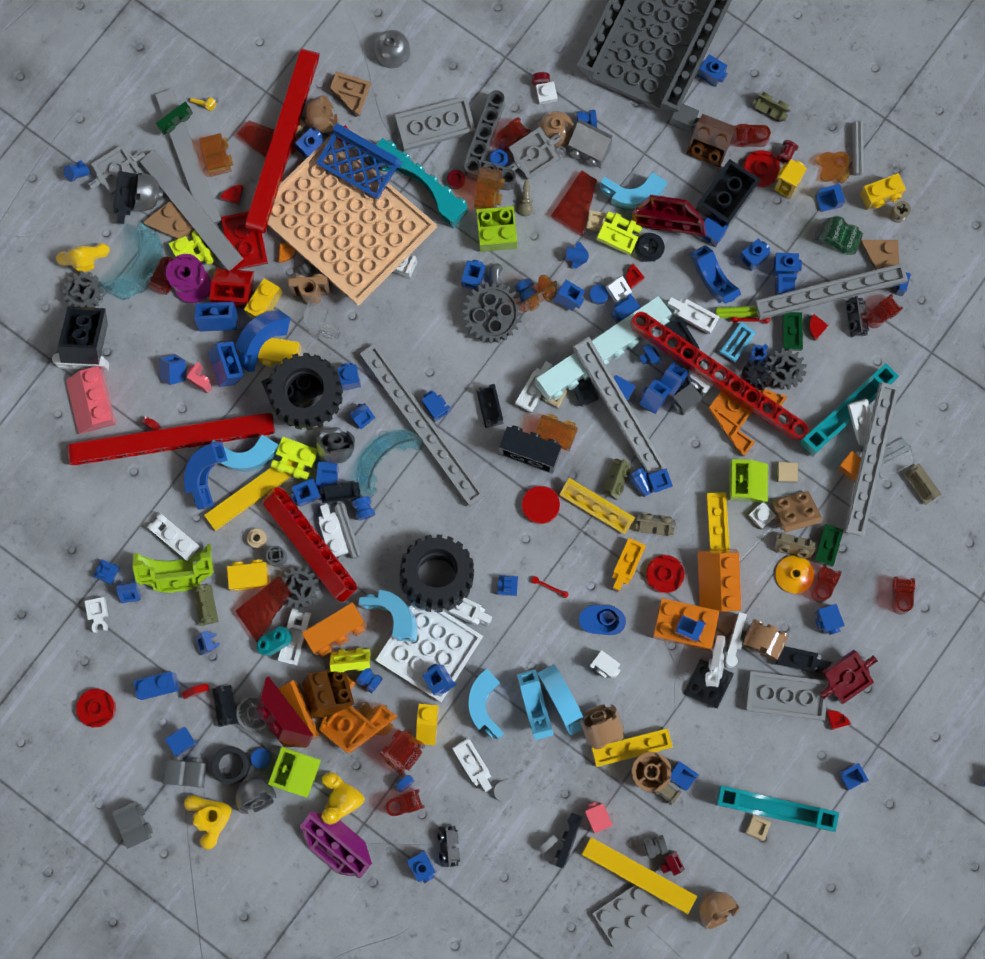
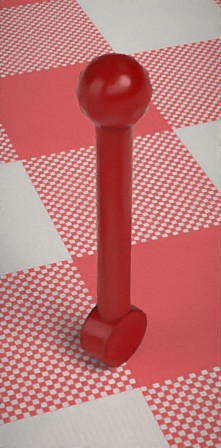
M731 317V322H764L768 324L770 318L759 320V318Z
M537 576L531 579L533 584H540L560 594L563 598H567L569 595L567 591H561L540 581Z

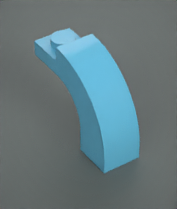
M652 172L642 186L635 189H626L604 176L600 182V189L606 196H612L611 204L625 210H634L650 194L661 196L668 182Z
M261 435L255 446L243 453L232 452L224 447L228 461L221 464L228 469L238 472L254 471L267 465L276 456L279 445Z
M379 590L378 596L369 594L366 597H359V605L365 610H386L391 612L394 621L392 637L397 641H417L415 615L401 598L384 590Z
M555 664L538 672L537 674L554 703L569 735L571 736L581 731L579 719H583V715Z
M486 668L471 687L468 701L469 712L479 730L486 726L487 729L485 731L492 739L495 736L499 739L504 733L488 716L486 700L490 693L500 685V682Z
M536 669L517 674L534 740L553 736V729Z

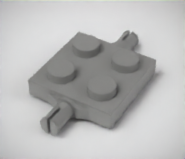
M541 127L537 128L509 147L514 155L515 162L507 166V168L513 171L519 168L528 179L534 177L560 160L555 151L554 144L563 140L561 134L558 132L549 138Z
M122 144L91 164L96 171L97 178L88 184L92 190L102 184L111 195H114L118 171L135 174L141 173L137 161L146 155L142 149L132 155L127 152Z

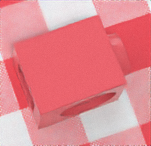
M596 801L587 805L588 810L584 812L594 833L613 826L603 803L599 804Z

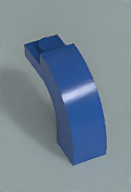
M704 245L690 253L697 273L718 303L723 302L726 304L732 302L741 295L740 289L730 282L721 270L712 249Z
M281 310L268 311L257 316L241 332L236 348L241 351L239 355L240 364L248 372L255 371L259 351L267 340L275 336L287 335L291 318Z
M222 442L200 448L187 463L184 474L186 494L193 493L194 503L198 510L214 506L208 487V475L215 465L228 461Z

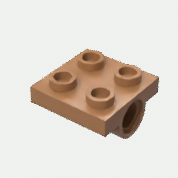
M315 274L307 278L304 276H294L293 279H289V287L293 297L302 296L304 302L309 306L318 305L322 295L331 294L328 278L322 274Z
M809 491L772 501L778 526L785 533L822 522V516Z

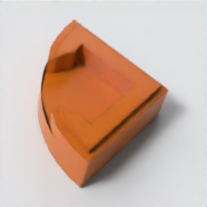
M279 243V263L291 260L297 251L288 243Z

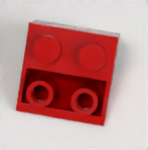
M217 268L211 281L209 298L211 303L233 302L235 307L245 308L252 297L254 271L233 269L229 271Z

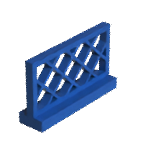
M336 123L333 128L334 133L316 164L379 199L396 168H400L403 162L398 157ZM338 137L343 141L344 147L335 150L334 143ZM357 148L359 156L350 158L348 150ZM345 151L347 160L338 162L336 153ZM333 154L334 163L330 165L324 164L323 161L326 156ZM373 157L374 165L365 167L363 158ZM360 159L362 168L353 171L351 162ZM348 163L350 172L341 174L339 166ZM389 166L388 173L380 176L378 167ZM375 168L377 177L368 180L366 171ZM363 172L365 181L355 182L354 174ZM379 182V188L376 193L370 190L369 183Z

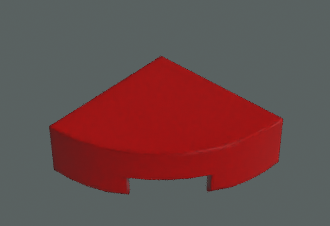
M234 185L224 191L220 197L221 201L239 205L244 189L243 185Z
M634 263L629 267L626 274V283L630 289H633L645 279Z
M815 314L810 319L809 328L812 338L816 341L829 325Z
M147 416L141 421V423L154 431L161 428L158 422L149 419Z
M205 683L183 691V699L209 691V685Z
M835 710L826 711L831 730L851 725L848 717L841 712Z

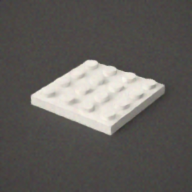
M413 601L410 609L413 611L417 622V641H397L391 635L376 661L442 703L449 691L442 696L433 695L422 675L433 664L444 665L452 680L456 681L483 636L444 611L437 613V609H432L431 612L425 611L426 607L423 606L419 609Z

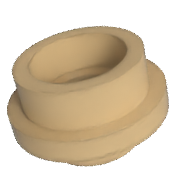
M253 529L249 532L247 541L252 547L260 548L265 545L267 536L263 530ZM255 535H260L259 541H254Z

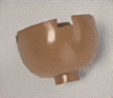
M325 95L316 97L308 104L306 108L307 117H305L308 127H312L323 134L333 132L335 124H339L337 114L333 115L331 110L334 107Z
M561 111L549 112L542 117L538 124V128L541 127L549 138L558 132L561 134L563 140L554 144L555 148L563 149L568 146L574 132V125L572 119L567 114Z
M655 752L644 753L633 763L631 770L632 778L635 784L642 790L648 792L660 791L670 782L671 765L663 755Z
M710 891L703 896L704 900L699 907V917L706 929H713L727 922L726 918L730 914L734 917L739 912L740 907L734 898L726 892L714 893Z

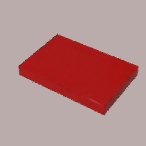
M249 211L221 217L224 235L243 257V260L233 270L268 264L263 234L245 228Z

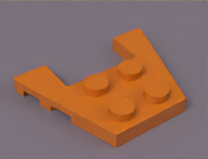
M731 383V389L739 391L738 385ZM768 389L760 390V392L779 405H782L787 398L786 395L777 394ZM720 391L708 410L739 453L744 457L755 442L740 432L739 429L752 412ZM747 394V400L754 402V396Z
M347 676L350 689L352 690L356 682ZM381 705L373 718L369 720L353 706H350L331 716L324 717L319 730L346 753L350 754L395 720L397 715L386 706Z

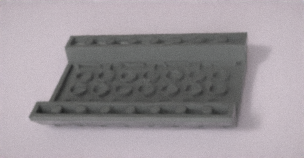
M609 0L577 67L595 83L658 111L678 112L732 0Z

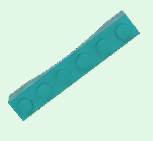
M382 137L376 145L398 157L403 162L400 168H396L395 172L412 177L421 183L433 197L438 208L439 217L454 229L468 213L467 202L461 197L457 198L454 196L453 191L445 185L443 187L438 183L439 180L434 175H428L422 165L413 163L407 153L404 151L400 152L392 141H386ZM369 156V160L374 164L373 157ZM387 165L378 167L383 172H388L390 169Z
M885 363L835 411L807 434L800 444L813 457L851 422L847 404L867 399L870 405L876 399L879 383L892 385L899 375Z
M722 785L718 787L715 802L716 806L836 832L839 812L781 800Z

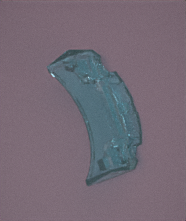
M141 222L137 224L139 227L137 235L140 237V243L134 261L119 277L103 284L106 292L122 300L130 299L131 296L142 293L149 288L162 267L163 252L161 239L157 233Z
M397 430L386 433L374 440L365 449L358 463L356 482H359L360 489L372 498L377 493L375 488L377 477L374 475V471L380 461L398 446L403 451L407 448L418 450L424 444L423 439L410 430Z

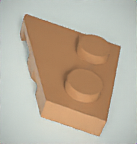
M336 71L330 90L351 111L360 117L371 88V82Z
M172 201L168 202L143 222L147 227L154 228L175 239L187 237L195 231Z
M898 240L861 241V246L865 248L869 256L868 259L874 265L875 270L899 264Z

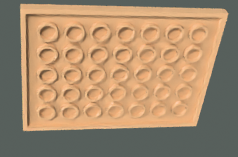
M331 134L280 184L268 226L359 306L437 228V224L389 183L380 198L376 199L316 164L330 140ZM336 139L334 143L335 150L344 147L343 143ZM350 149L348 150L350 158L357 156ZM345 151L336 153L338 162L347 160ZM333 154L326 156L323 163L326 165L333 164ZM360 159L351 162L353 171L362 168ZM348 163L339 166L341 174L350 172ZM373 169L366 171L368 180L377 177V173ZM363 172L354 174L355 182L365 181ZM378 181L369 183L372 192H377L379 188Z

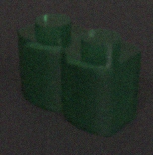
M834 216L827 218L819 239L845 255H853L857 252L863 233L859 230V227L846 223L844 218Z

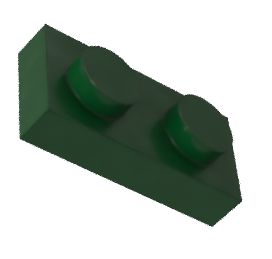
M185 101L156 122V125L163 135L171 133L178 124L187 121L193 112Z
M802 312L782 314L783 348L785 351H789V349H792V351H802Z
M827 524L824 525L814 562L830 567L834 566L844 529Z

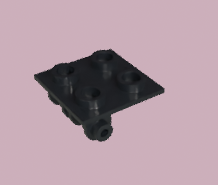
M700 659L683 694L701 701L713 709H718L734 673L723 669L718 687L706 686L705 674L710 671L709 662Z

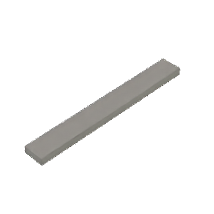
M173 88L155 94L163 117L179 106ZM181 122L169 134L192 196L213 222L218 224L221 222L219 211L185 122Z
M153 149L140 162L150 175L156 178L159 186L226 269L230 271L243 260V257L157 151Z
M901 263L755 300V306L759 320L904 284L908 282L904 265Z
M590 337L572 347L644 471L649 475L666 469L662 459Z
M882 382L879 383L844 528L846 533L864 537L900 387Z

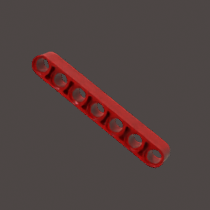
M281 487L273 488L263 499L264 507L333 597L339 602H345L357 590L356 582L286 491Z

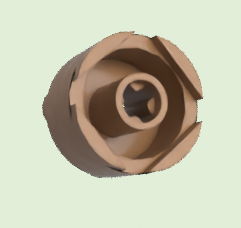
M753 619L742 645L760 653L764 657L777 661L789 635L778 631V628L773 625L767 624V626H763L764 623Z
M605 704L594 706L584 712L585 716L583 719H579L587 743L594 746V749H601L606 744L618 742L624 737V727L614 705L610 704L611 707H606Z

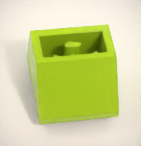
M514 206L476 209L480 252L517 249Z
M732 459L729 463V501L768 502V464L755 460Z
M281 747L268 785L308 798L321 760Z

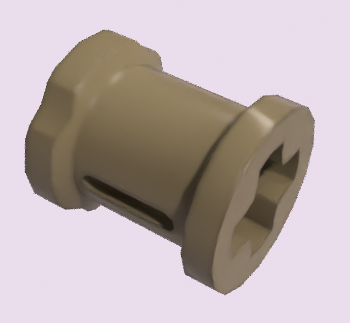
M905 201L897 202L890 212L892 220L896 223L905 221L911 212V207Z
M667 784L665 788L656 791L655 794H660L669 801V805H672L681 794V791H677Z

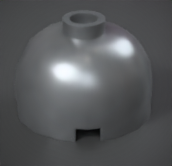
M386 30L376 38L374 54L382 66L391 69L398 68L409 59L411 53L409 41L400 31Z
M137 173L136 183L138 184H136L133 210L148 211L156 206L158 200H162L163 189H159V183L153 176Z
M338 427L323 429L320 435L317 436V452L328 463L340 464L346 462L354 451L355 438L351 432L347 431L345 433Z
M254 777L246 778L243 781V784L237 789L235 798L241 814H249L248 810L253 809L255 812H259L274 803L273 798H277L273 787L268 785V781Z

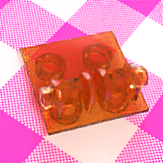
M541 275L538 278V292L524 301V312L534 311L540 306L539 303L542 301L551 300L557 290V281L552 283L547 275Z

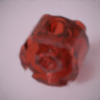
M397 730L392 737V743L389 747L385 746L382 749L380 756L383 757L382 762L387 763L396 773L403 776L406 774L403 770L407 769L409 771L422 754L420 748H425V744L414 738L407 730Z

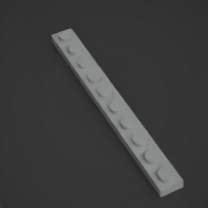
M376 343L360 353L362 359L469 507L485 496L484 492Z

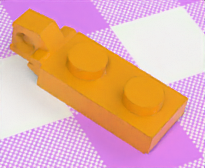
M628 538L613 572L612 578L616 580L612 588L613 590L620 592L623 583L628 585L629 581H631L645 550V544Z

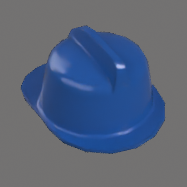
M590 605L580 613L579 624L588 633L616 635L625 628L626 617L621 610L613 605Z

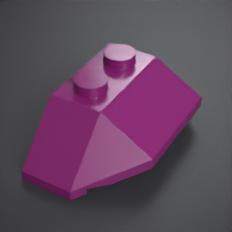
M310 812L300 825L308 848L338 874L361 878L372 864L366 842L341 820L335 824L328 825L322 820V813Z

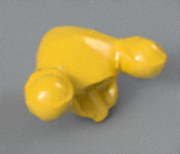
M99 243L94 247L86 245L76 246L67 252H59L56 256V261L61 266L72 265L77 271L88 273L94 269L95 260L109 255L110 247L105 243Z
M328 772L322 777V784L329 789H333L325 810L322 812L321 818L325 824H335L344 816L363 805L365 801L363 794L350 784L344 782L336 773Z
M189 795L184 799V807L187 811L191 812L198 810L193 814V825L200 831L207 832L201 836L199 840L200 846L205 850L213 849L217 845L221 831L230 819L232 807L223 802L204 799L197 795Z

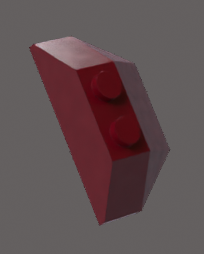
M650 194L632 211L633 221L641 227L706 236L704 220L694 206L685 199Z
M269 676L266 677L256 710L259 718L264 720L269 731L276 736L283 747H308L313 738V733Z

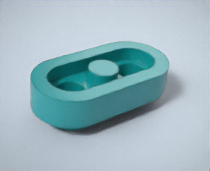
M277 627L258 640L257 651L265 656L275 654L291 643L292 632L288 628Z

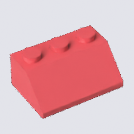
M99 366L81 370L66 380L79 434L116 425L104 372Z

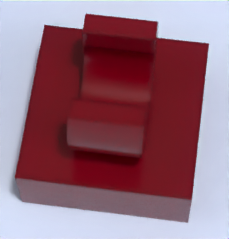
M677 851L666 856L667 862L660 866L663 874L672 871L673 876L685 870Z

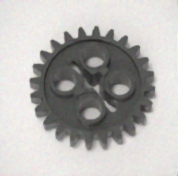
M485 282L484 288L477 285V292L471 289L473 296L466 295L469 302H463L467 309H463L461 312L466 313L467 316H464L462 320H468V323L464 326H471L469 333L476 332V339L481 335L482 342L486 338H488L489 343L493 342V338L498 343H500V337L507 340L506 334L508 333L513 336L511 330H518L515 324L522 322L518 319V316L523 315V313L518 312V309L523 306L516 304L520 298H513L516 292L509 293V286L503 289V283H500L498 287H496L495 282H492L491 287H489L487 282ZM488 294L494 296V302L490 305L485 303V296ZM499 298H502L501 303L495 309L496 316H491L486 326L483 327L482 324L490 315L488 310L494 309ZM504 304L510 307V311L506 315L501 313V307ZM478 310H482L484 313V317L480 321H477L474 317L475 312ZM494 320H497L500 324L499 329L496 331H492L490 328V324Z

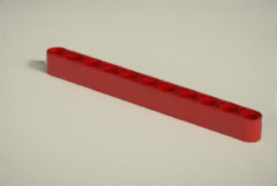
M303 48L299 52L247 216L246 229L265 233L316 72L320 53Z
M637 312L631 319L630 326L633 331L710 382L720 391L790 439L798 441L808 434L809 427L804 421L647 313ZM635 319H643L644 325H637ZM657 329L660 332V336H653L651 330ZM667 340H673L676 343V347H669ZM683 351H689L692 358H685ZM700 361L707 364L706 370L700 368ZM716 372L723 375L722 381L715 378ZM731 383L737 384L739 391H733ZM747 394L753 395L755 401L749 402L747 400ZM768 405L770 413H765L762 406ZM784 416L786 424H781L778 417ZM795 426L801 428V435H797L795 433Z
M263 413L72 443L67 445L69 465H83L211 444L213 440L217 443L261 437V435L267 436L275 433L273 414Z

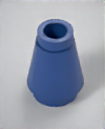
M639 468L629 474L630 481L643 497L653 492L647 472L643 468Z

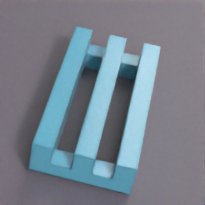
M740 322L719 354H723L725 358L730 359L735 364L756 332ZM740 329H745L730 351H725ZM747 332H749L750 335L745 341V343L742 345V347L737 352L735 357L732 356V353L735 351V349L740 344L742 339L745 337Z

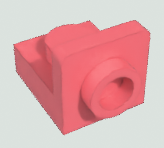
M197 362L195 366L192 365L189 368L187 379L190 383L209 393L212 389L209 383L210 380L200 374L203 367Z

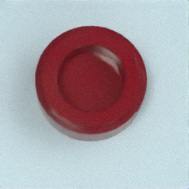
M538 72L532 75V84L535 86L550 82V74L547 72Z
M460 170L450 171L447 175L448 186L452 189L462 188L465 185L464 173Z

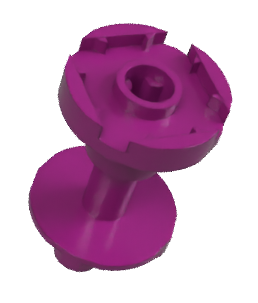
M180 254L172 262L168 263L166 268L167 280L181 300L188 303L206 300L211 289V279L197 257L192 254Z

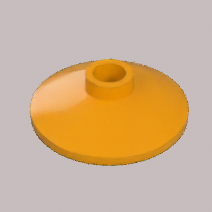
M792 555L779 562L775 571V577L778 585L784 591L791 594H799L809 589L812 585L814 570L807 559ZM794 570L799 572L798 577L793 576Z

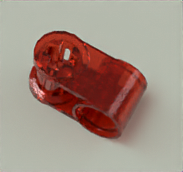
M517 117L497 133L496 147L507 152L510 150L509 147L530 134L531 130L527 129L521 123V119ZM506 138L509 142L503 143L500 140Z
M736 125L735 146L764 147L768 144L771 134L768 126ZM760 133H762V134H764L766 137H765V138H759L757 135L760 134Z
M168 256L161 258L148 284L149 288L165 295L172 288L166 277V266L170 261H173V258Z
M890 294L867 316L868 326L874 329L879 328L889 319L894 318L904 308L899 306L893 299V295ZM873 315H878L881 321L875 320Z
M826 564L822 565L812 590L814 601L824 603L832 596L842 571L832 570L826 567ZM818 589L825 590L826 597L819 596Z
M894 576L892 582V607L895 613L904 615L913 608L915 578L899 579L897 576ZM900 600L906 602L907 609H902L899 606Z
M420 789L390 799L386 804L388 814L399 816L425 808L419 796ZM412 796L414 797L416 806H414ZM396 801L401 805V809L397 813H392L389 806L392 802Z

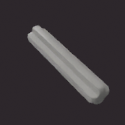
M857 121L852 125L853 175L860 176L864 173L863 123Z
M344 503L337 504L335 511L352 559L361 556L346 507Z

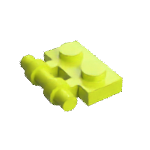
M608 211L605 218L611 220V224L606 221L603 222L596 240L630 255L638 239L632 232L634 231L639 234L642 227L633 220H626L620 214ZM617 224L626 227V231L618 228Z
M197 231L191 233L193 237L191 241H188L187 237L184 236L169 243L175 258L180 254H192L201 262L205 260L208 265L214 262L210 249L206 247L205 241ZM198 247L200 253L196 255L193 249Z
M282 437L276 455L282 457V460L280 462L273 460L271 467L276 468L278 472L292 474L294 478L307 480L309 473L303 470L305 466L313 468L318 455L317 449ZM290 460L298 463V466L295 468L287 464Z
M360 647L356 648V650L345 651V649H339L338 652H331V672H345L346 670L355 669L361 671L370 668V649H362Z

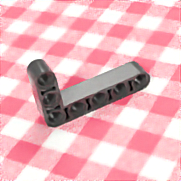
M494 90L488 95L464 162V172L469 179L509 191L516 186V173L510 168L485 161L505 106L504 94L499 90ZM498 99L501 102L494 104L492 101ZM493 116L495 119L490 121L486 117ZM486 132L489 136L482 137L480 134ZM476 149L483 150L481 154L474 153ZM476 166L477 169L475 171H470L468 167ZM489 171H492V172L495 173V174H494L493 176H491V177H489V176L486 175V173L489 172ZM505 177H510L513 180L511 182H505L503 179Z

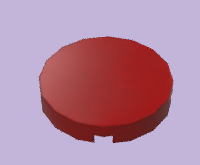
M758 150L747 156L743 168L761 179L758 187H767L776 181L780 171V163L771 152Z
M537 486L526 492L522 501V510L529 521L537 524H546L556 518L560 509V501L554 490L547 486Z
M661 555L654 558L646 569L648 584L659 593L668 594L674 592L684 581V568L681 562L671 555Z
M90 689L84 692L76 705V714L79 720L92 728L103 727L109 724L116 712V702L113 696L101 689Z

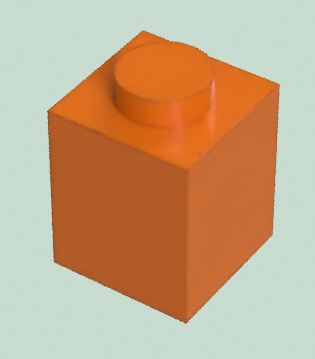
M851 451L837 468L854 483L856 482L861 457Z

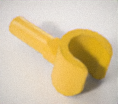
M208 97L206 101L195 98L190 99V102L204 106L209 111H212L217 105L211 97Z

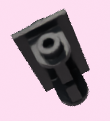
M858 296L846 301L851 338L859 334L860 336H866L869 331L867 318H861V316L867 315L866 303L863 301V298H858Z
M355 480L341 482L342 489H338L337 483L325 484L324 487H320L322 504H335L338 501H354L361 498L359 482H355Z
M222 685L213 688L212 692L218 727L238 724L232 686Z
M455 826L439 827L437 839L440 843L439 861L442 867L459 866V848H452V844H459L458 829L456 830Z

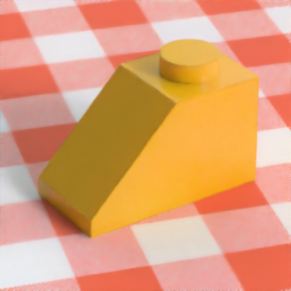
M418 705L416 744L436 745L438 705Z

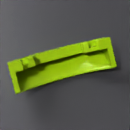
M207 544L204 549L193 555L188 561L185 559L159 561L134 553L132 567L135 580L140 585L145 584L153 587L154 591L164 593L183 592L201 585V581L214 573L211 544Z

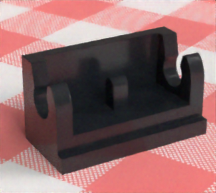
M495 383L490 384L488 388H478L477 396L485 428L502 425L503 416Z

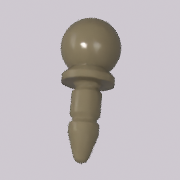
M528 180L524 182L523 199H520L521 204L519 205V213L525 217L533 213V205L531 204L533 200L529 199L530 184Z

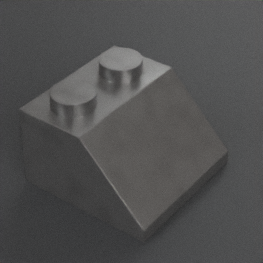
M579 119L568 144V152L575 158L586 160L590 166L601 168L611 150L613 136Z

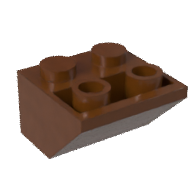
M702 113L686 154L721 167L737 127Z
M331 670L308 673L301 683L311 719L331 716L355 704L346 672H331Z

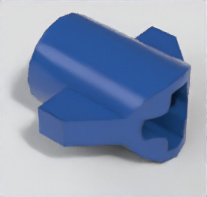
M82 160L64 167V175L71 182L90 174L89 169Z
M576 241L575 247L568 246L565 261L573 262L572 268L577 269L588 261L589 253L581 242Z
M766 344L763 346L755 345L749 354L747 363L757 360L762 362L769 346Z

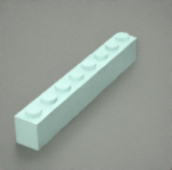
M659 296L592 340L606 366L610 363L609 360L613 357L615 359L619 358L625 353V349L628 347L630 349L634 348L640 343L639 340L643 338L633 331L630 326L631 319L637 312H645L663 325L670 322L669 319L672 313ZM635 319L637 325H644L643 319ZM573 353L536 378L535 385L549 402L552 399L554 401L559 399L566 389L572 390L581 379L584 378L586 380L590 377L576 353Z

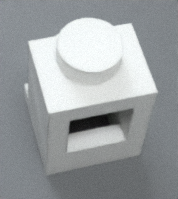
M409 255L404 260V263L400 264L393 272L410 279L417 264V257Z
M689 371L687 376L689 384H692L697 391H702L700 395L703 397L713 385L695 372Z
M602 650L589 667L591 669L596 667V672L604 678L608 676L613 680L621 671L618 669L620 663Z

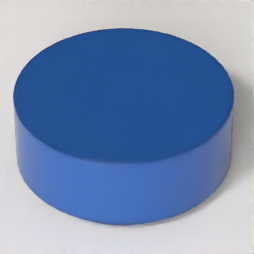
M496 149L491 152L489 161L505 167L508 163V155L504 150Z
M595 285L592 287L590 299L593 303L601 305L607 301L609 292L605 286Z
M257 749L251 755V762L256 768H266L271 763V754L266 749Z
M407 775L395 785V788L401 793L409 788L415 780L411 775Z

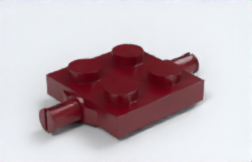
M852 650L822 671L827 680L828 687L819 692L820 696L825 700V698L833 693L841 704L846 703L874 683L870 676L869 667L877 663L878 660L872 655L866 661H863L858 652Z

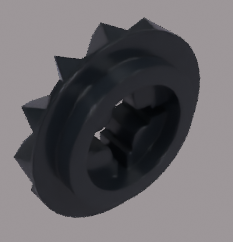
M655 233L642 234L638 237L635 244V253L639 259L645 262H655L661 258L665 250L662 238ZM650 241H652V248H655V250H651L647 254V248H644V246H648Z
M760 360L750 361L743 367L741 379L760 391L769 385L772 379L771 369H769L767 363H763ZM754 369L757 373L763 372L759 377L760 380L750 378L754 374Z

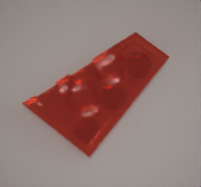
M249 120L237 135L266 159L275 130ZM293 145L288 160L297 151Z
M581 170L551 215L553 219L582 237L597 179Z
M277 577L236 610V613L256 642L263 636L266 629L270 627L273 618L281 610L291 594L290 589L281 577Z

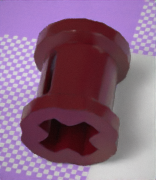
M784 140L782 143L783 148L780 154L776 156V159L783 164H788L799 146L790 140Z

